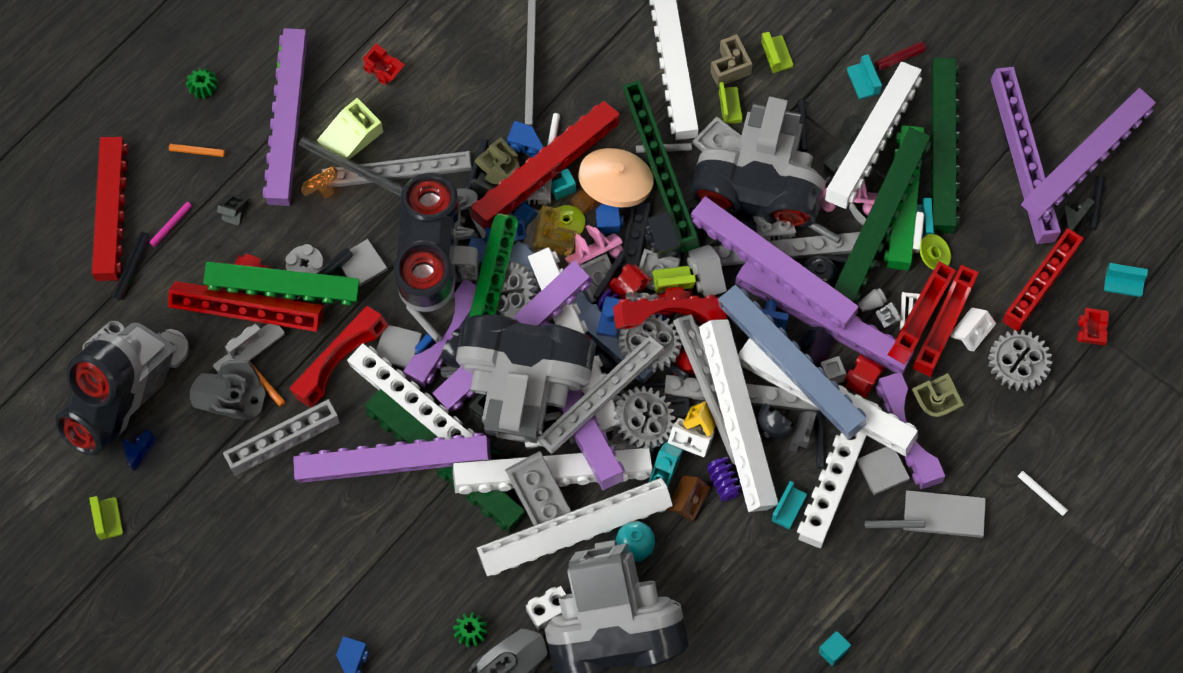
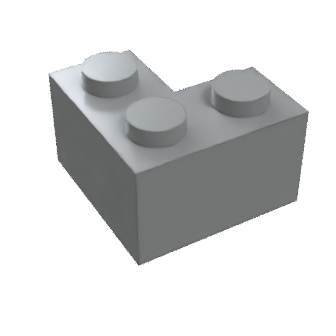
M711 245L689 250L687 262L694 275H697L696 287L698 292H701L704 297L727 292L720 258Z

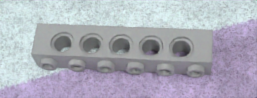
M328 399L223 452L234 476L332 428L340 422Z

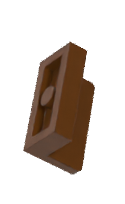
M682 476L671 498L673 506L667 508V510L678 512L688 521H694L710 487L699 477Z

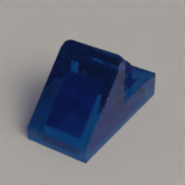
M147 429L138 436L136 445L122 439L127 463L133 471L136 470L156 440L153 433Z

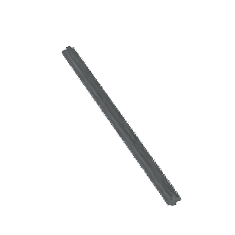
M304 136L299 141V146L401 196L402 185L400 187V184L398 186V183L396 185V182L394 183V181L392 182V180L390 181V179L388 180V178L386 179L382 175L380 176L375 172L373 174V171L371 173V170L369 171V169L367 170V168L365 169V167L363 168V166L361 167V165L359 166V164L357 165V163L355 164V162L353 163V161L351 162V160L349 161V159L347 160V158L345 159V157L343 158V156L341 157V155L333 151L330 152V150L328 151V149L326 150V148L324 149V147L316 145V142L314 144V141L312 143V140L310 142V139L308 141V138L306 140V137L304 139ZM460 216L459 226L463 227L465 225L466 217Z

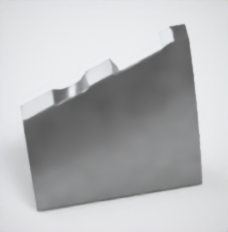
M806 411L799 414L789 450L797 452L798 446L807 447L816 416L815 412Z

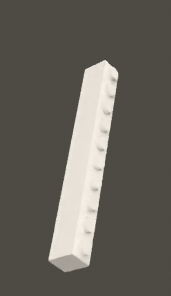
M649 0L650 6L653 5L654 10H651L652 21H656L657 25L654 26L655 37H659L657 51L662 55V58H659L660 68L664 69L665 73L662 74L663 85H667L665 99L670 103V106L667 107L668 117H672L673 123H670L671 134H675L676 140L696 138L698 136V125L676 0Z
M904 62L900 63L829 184L825 201L845 209L849 203L854 202L857 189L860 190L863 186V178L869 176L872 163L875 164L879 157L878 152L880 150L883 151L886 145V138L891 137L894 130L893 126H897L900 121L901 112L905 113L908 100L913 99L915 88L920 87L922 69Z
M549 247L528 256L541 290L563 271V268L559 269L557 262H560L556 251L552 252ZM577 303L567 304L562 309L563 312L557 318H553L556 325L571 328L585 335L588 331L585 321H581L578 314H581ZM599 355L594 356L590 384L582 388L584 395L607 375L601 371L600 367L603 364ZM616 396L595 414L600 425L598 428L605 433L618 428L615 424L619 420L613 418L618 414L614 411L616 408L615 402L617 401Z
M710 320L699 327L700 335L704 344L748 512L768 510L778 505L730 324L728 320Z
M749 338L738 354L740 365L815 406ZM839 385V391L843 395L847 394L852 399V404L857 409L861 408L866 414V426L860 432L906 457L918 438L916 427L910 423L905 424L896 415L883 412L879 406L865 402L861 396H854L846 388Z
M649 448L615 450L617 462L621 461L625 469L623 473L624 481L628 479L645 480L651 476L652 465ZM582 453L543 456L559 486H568L575 483L585 485L589 482H598ZM526 458L453 463L455 493L469 494L475 491L487 493L491 490L508 491L513 489L514 486L505 469Z
M662 478L477 547V551L487 576L497 575L508 568L518 567L524 562L534 561L540 556L555 553L558 549L564 547H571L579 541L589 540L600 533L610 532L612 529L623 526L628 522L647 518L650 514L656 512H663L673 505L667 486Z

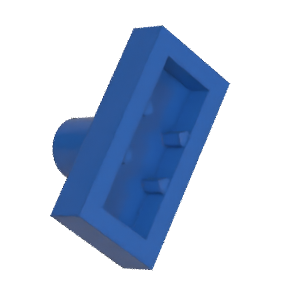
M605 297L597 328L598 335L616 338L618 330L615 327L612 307L617 305L621 299Z
M772 300L766 301L765 309L761 311L765 315L768 314L772 317L777 328L781 327L786 331L789 314L776 312L777 303Z

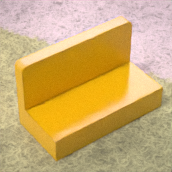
M706 401L691 407L683 422L686 429L701 424L707 436L712 435L716 426Z

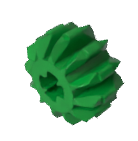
M199 67L198 72L192 70L193 75H188V81L186 82L189 93L191 95L194 94L197 99L200 96L205 99L206 95L212 97V91H217L216 85H218L215 73L210 72L208 68L202 71V68Z
M474 613L470 614V618L463 614L464 620L457 618L456 621L459 625L453 626V629L457 631L454 637L460 638L458 641L460 645L466 641V647L469 648L471 642L477 647V640L483 642L484 637L482 635H487L488 633L484 629L487 624L486 622H481V616L475 619ZM469 627H473L474 631L472 630V633L467 632Z

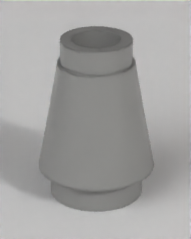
M879 288L872 290L857 304L863 313L884 306L883 303L887 302V299Z

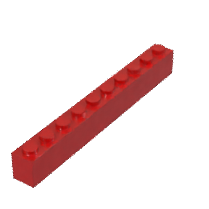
M605 101L595 105L591 112L586 116H581L576 124L569 126L561 136L555 137L552 143L547 147L541 148L537 155L530 157L522 167L516 168L512 175L507 179L501 180L498 186L493 190L490 189L482 199L475 201L471 206V218L484 230L491 227L493 219L497 214L508 215L617 127L620 114Z

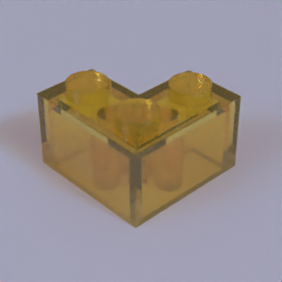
M544 205L541 207L537 215L532 248L543 250L549 247L552 252L556 251L557 254L569 256L572 252L576 231L558 227L561 209Z

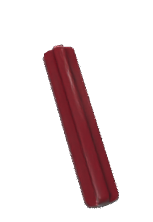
M918 42L877 60L875 66L878 71H881L925 52L926 46L924 42Z

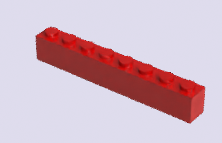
M100 137L92 275L96 281H118L119 274L122 273L120 256H123V247L120 244L121 239L124 238V230L121 226L122 222L125 221V213L122 211V208L126 204L123 190L127 186L124 171L128 169L127 160H125V155H128V144H125L123 137Z
M175 281L169 289L168 307L315 332L318 331L323 321L324 305L266 297L264 295H248L245 292L229 293L227 289L221 288L219 291H210L208 287Z

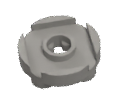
M309 244L296 247L286 256L287 271L316 274L324 265L321 253ZM309 261L308 267H300V265L302 264L301 262Z
M168 329L161 334L159 332L157 335L170 342L174 347L170 367H179L188 356V341L177 330Z

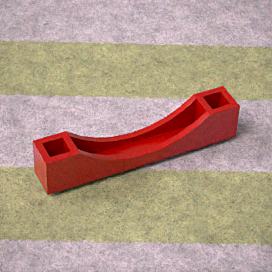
M940 261L938 262L887 354L888 356L902 364L906 363L956 270Z
M963 265L960 266L934 325L917 356L913 370L931 377L979 272Z
M708 295L704 298L691 296L688 299L673 297L671 300H665L664 297L653 299L654 301H648V298H641L634 302H631L630 299H623L612 307L616 330L634 329L641 325L649 316L662 312L692 315L701 325L710 320H727L726 313L719 307L716 295Z
M366 306L289 388L296 399L309 408L314 407L325 395L328 379L337 364L357 347L376 340L389 326L383 316Z

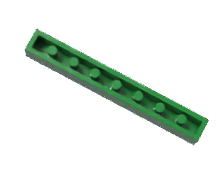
M902 125L901 131L896 134V143H899V148L909 127L923 133L924 128ZM895 148L894 159L899 148ZM920 168L919 170H914L912 175L916 177L911 187L907 185L905 192L908 194L904 203L899 202L897 209L900 210L896 220L892 219L889 224L892 226L888 237L886 236V244H889V248L884 253V261H887V268L910 270Z
M206 262L203 285L208 287L210 291H219L221 288L227 289L229 293H238L240 290L246 291L248 295L265 293L266 297L276 298L277 295H284L285 299L295 300L296 297H303L304 301L309 302L321 299L322 303L334 304V301H339L341 305L353 306V303L358 302L360 280L359 278Z

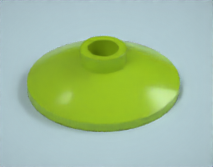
M559 206L549 215L548 227L556 238L572 240L571 232L574 231L578 235L583 232L585 217L574 206ZM564 218L570 219L568 222L563 221Z
M929 234L921 240L920 254L924 263L929 268L934 270L939 261L947 266L949 265L951 260L950 249L940 236Z

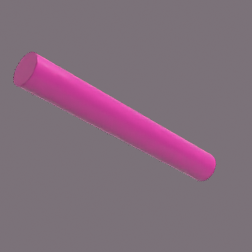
M186 202L149 243L156 247L192 208V205Z

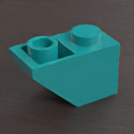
M666 441L659 450L649 482L662 478L668 488L684 449L668 444Z

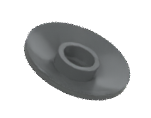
M466 188L456 189L460 212L471 208L472 204L478 200L475 191Z

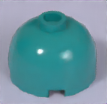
M631 521L619 529L616 542L617 545L628 544L630 553H633L634 562L645 560L646 557L653 553L655 536L651 528L645 523Z

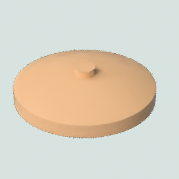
M605 148L593 151L583 159L579 169V181L585 192L598 202L613 207H631L642 203L650 195L653 186V174L649 166L638 156L621 149Z

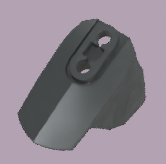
M229 360L222 363L216 375L201 373L190 389V400L194 408L237 419H253L260 415L266 395L260 382V377L249 360ZM254 400L259 401L257 404L254 405L251 403Z
M520 629L500 642L488 653L477 658L468 671L471 673L477 668V673H534L537 665L547 657L545 641L542 635L535 631Z

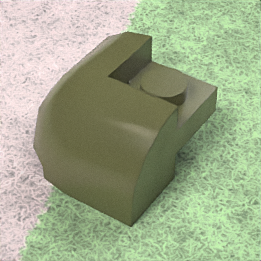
M501 137L474 161L487 173L484 179L493 184H499L501 180L507 179L512 175L516 168H520L517 160L518 154Z
M948 373L912 389L921 408L931 416H945L965 406Z

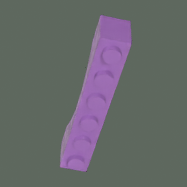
M466 279L462 281L454 293L455 313L448 331L440 342L412 357L404 369L406 379L414 381L424 389L427 384L433 382L435 372L444 365L441 362L443 361L441 353L447 339L451 341L454 337L451 335L452 332L458 328L462 329L463 321L469 317L477 285Z
M898 372L880 378L876 391L878 396L883 398L885 413L896 415L900 421L906 424L904 405L908 387L902 373ZM915 441L905 457L908 467H912L914 472L912 476L915 484H919L922 490L942 483L945 474L938 458L929 454Z

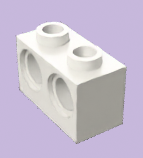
M678 418L673 425L668 444L704 457L710 448L715 431H713L712 435L707 436L700 425L686 429L683 424L684 419Z
M561 586L550 588L545 592L546 595L540 598L535 597L526 605V610L538 631L545 628L552 621V618L562 614L560 605L552 604L554 599L566 595ZM538 608L545 610V613L540 616L534 612Z

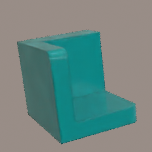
M568 168L561 171L560 179L552 182L551 192L556 200L576 192V183Z
M835 632L819 647L818 653L833 666L850 650L851 644L838 632Z

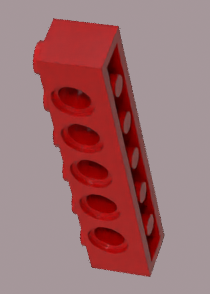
M1069 228L1066 229L1009 307L1002 320L1003 323L1019 332L1078 251L1084 239Z

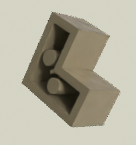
M736 34L721 40L720 53L723 58L711 62L710 72L717 87H719V82H723L726 85L752 73V62L738 35Z

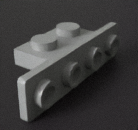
M256 324L252 327L249 326L244 329L240 336L232 338L227 343L225 349L228 354L217 361L213 367L218 372L221 364L229 360L251 361L283 337L285 333L279 325L267 324L261 329Z

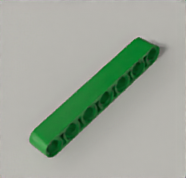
M497 214L493 219L469 317L496 314L518 227V220L512 215Z

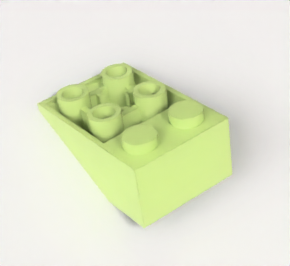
M356 98L339 113L318 138L317 142L324 149L326 148L330 152L333 151L348 160L381 135L383 128L379 119Z

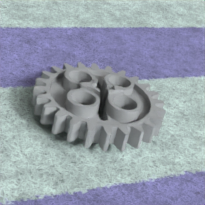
M508 263L500 294L502 296L499 298L495 315L514 317L538 295L535 293V290L539 287L534 286L537 279L532 278L534 273L529 272L530 268L524 267L523 264Z
M655 314L651 315V318H647L634 329H621V336H619V349H621V356H625V358L638 347L633 345V343L641 344L649 336L664 347V352L645 368V372H648L649 368L656 372V367L663 371L664 364L670 367V361L675 362L676 356H679V349H681L682 344L680 343L681 339L678 336L679 334L677 329H675L674 323L669 325V319L663 321L662 315L657 319Z
M1014 330L1012 336L1009 332H1006L1005 338L1000 335L999 341H994V347L990 349L992 354H989L988 357L989 360H992L989 362V367H994L991 374L997 373L995 380L1002 379L1001 385L1007 382L1009 384L1008 389H1011L1014 385L1016 391L1019 390L1020 386L1023 387L1024 391L1027 390L1028 385L1031 389H1034L1035 383L1040 386L1042 380H1046V374L1050 373L1051 369L1048 367L1052 365V362L1049 361L1052 354H1046L1049 347L1043 348L1045 341L1038 342V335L1032 338V332L1025 335L1024 330L1019 335ZM1018 345L1022 350H1016L1013 346ZM1027 348H1030V351L1025 355L1024 360H1022L1018 364L1017 368L1013 373H1010V370L1015 366L1017 360H1019L1022 357L1023 353ZM1034 356L1038 361H1032L1029 357ZM1002 360H1009L1011 364H1004ZM1018 371H1025L1027 375L1022 376Z
M643 386L640 390L638 387H635L633 390L629 389L626 394L620 397V400L616 402L618 406L614 409L618 414L613 418L619 420L615 426L621 427L618 433L625 434L624 440L630 438V445L636 442L637 448L643 444L645 449L649 446L653 449L669 439L668 436H670L674 425L672 421L676 418L670 415L674 411V409H668L671 403L664 402L666 396L660 398L659 391L653 394L652 388L646 392V388Z

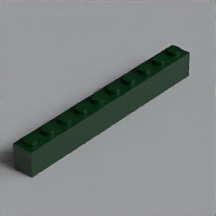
M933 58L931 66V201L934 233L954 234L955 228L959 227L960 220L959 216H956V210H959V199H956V193H959V182H956V176H959V165H956V159H959V148H956V142H959V131H956V126L959 125V115H956V109L959 108V98H956V93L959 91V82H956V77L959 75V66H956V58Z
M637 80L622 85L625 99L666 212H669L680 243V251L683 253L698 248V237L641 81Z
M909 127L834 287L835 290L855 304H857L861 295L858 293L860 286L864 287L869 278L865 276L868 269L872 270L877 261L873 258L876 252L880 254L884 243L881 241L884 236L888 237L892 226L889 224L892 219L896 220L900 211L897 209L899 202L904 203L908 194L905 192L907 185L911 187L916 177L912 174L915 169L919 170L923 159L920 157L923 152L927 153L931 145L928 142L929 135L912 127Z
M379 389L365 404L366 415L372 421L377 420L381 423L380 427L385 432H391L395 435L394 439L397 442L412 444L415 440L430 442L434 441V438H439L382 389ZM453 466L434 468L438 472L437 475L445 482L448 480L452 484L451 487L455 490ZM491 490L487 493L475 491L464 494L467 496L466 500L472 506L477 505L481 508V513L488 519L490 517L494 519L496 526L502 531L507 530L511 533L526 516L525 510L503 491Z

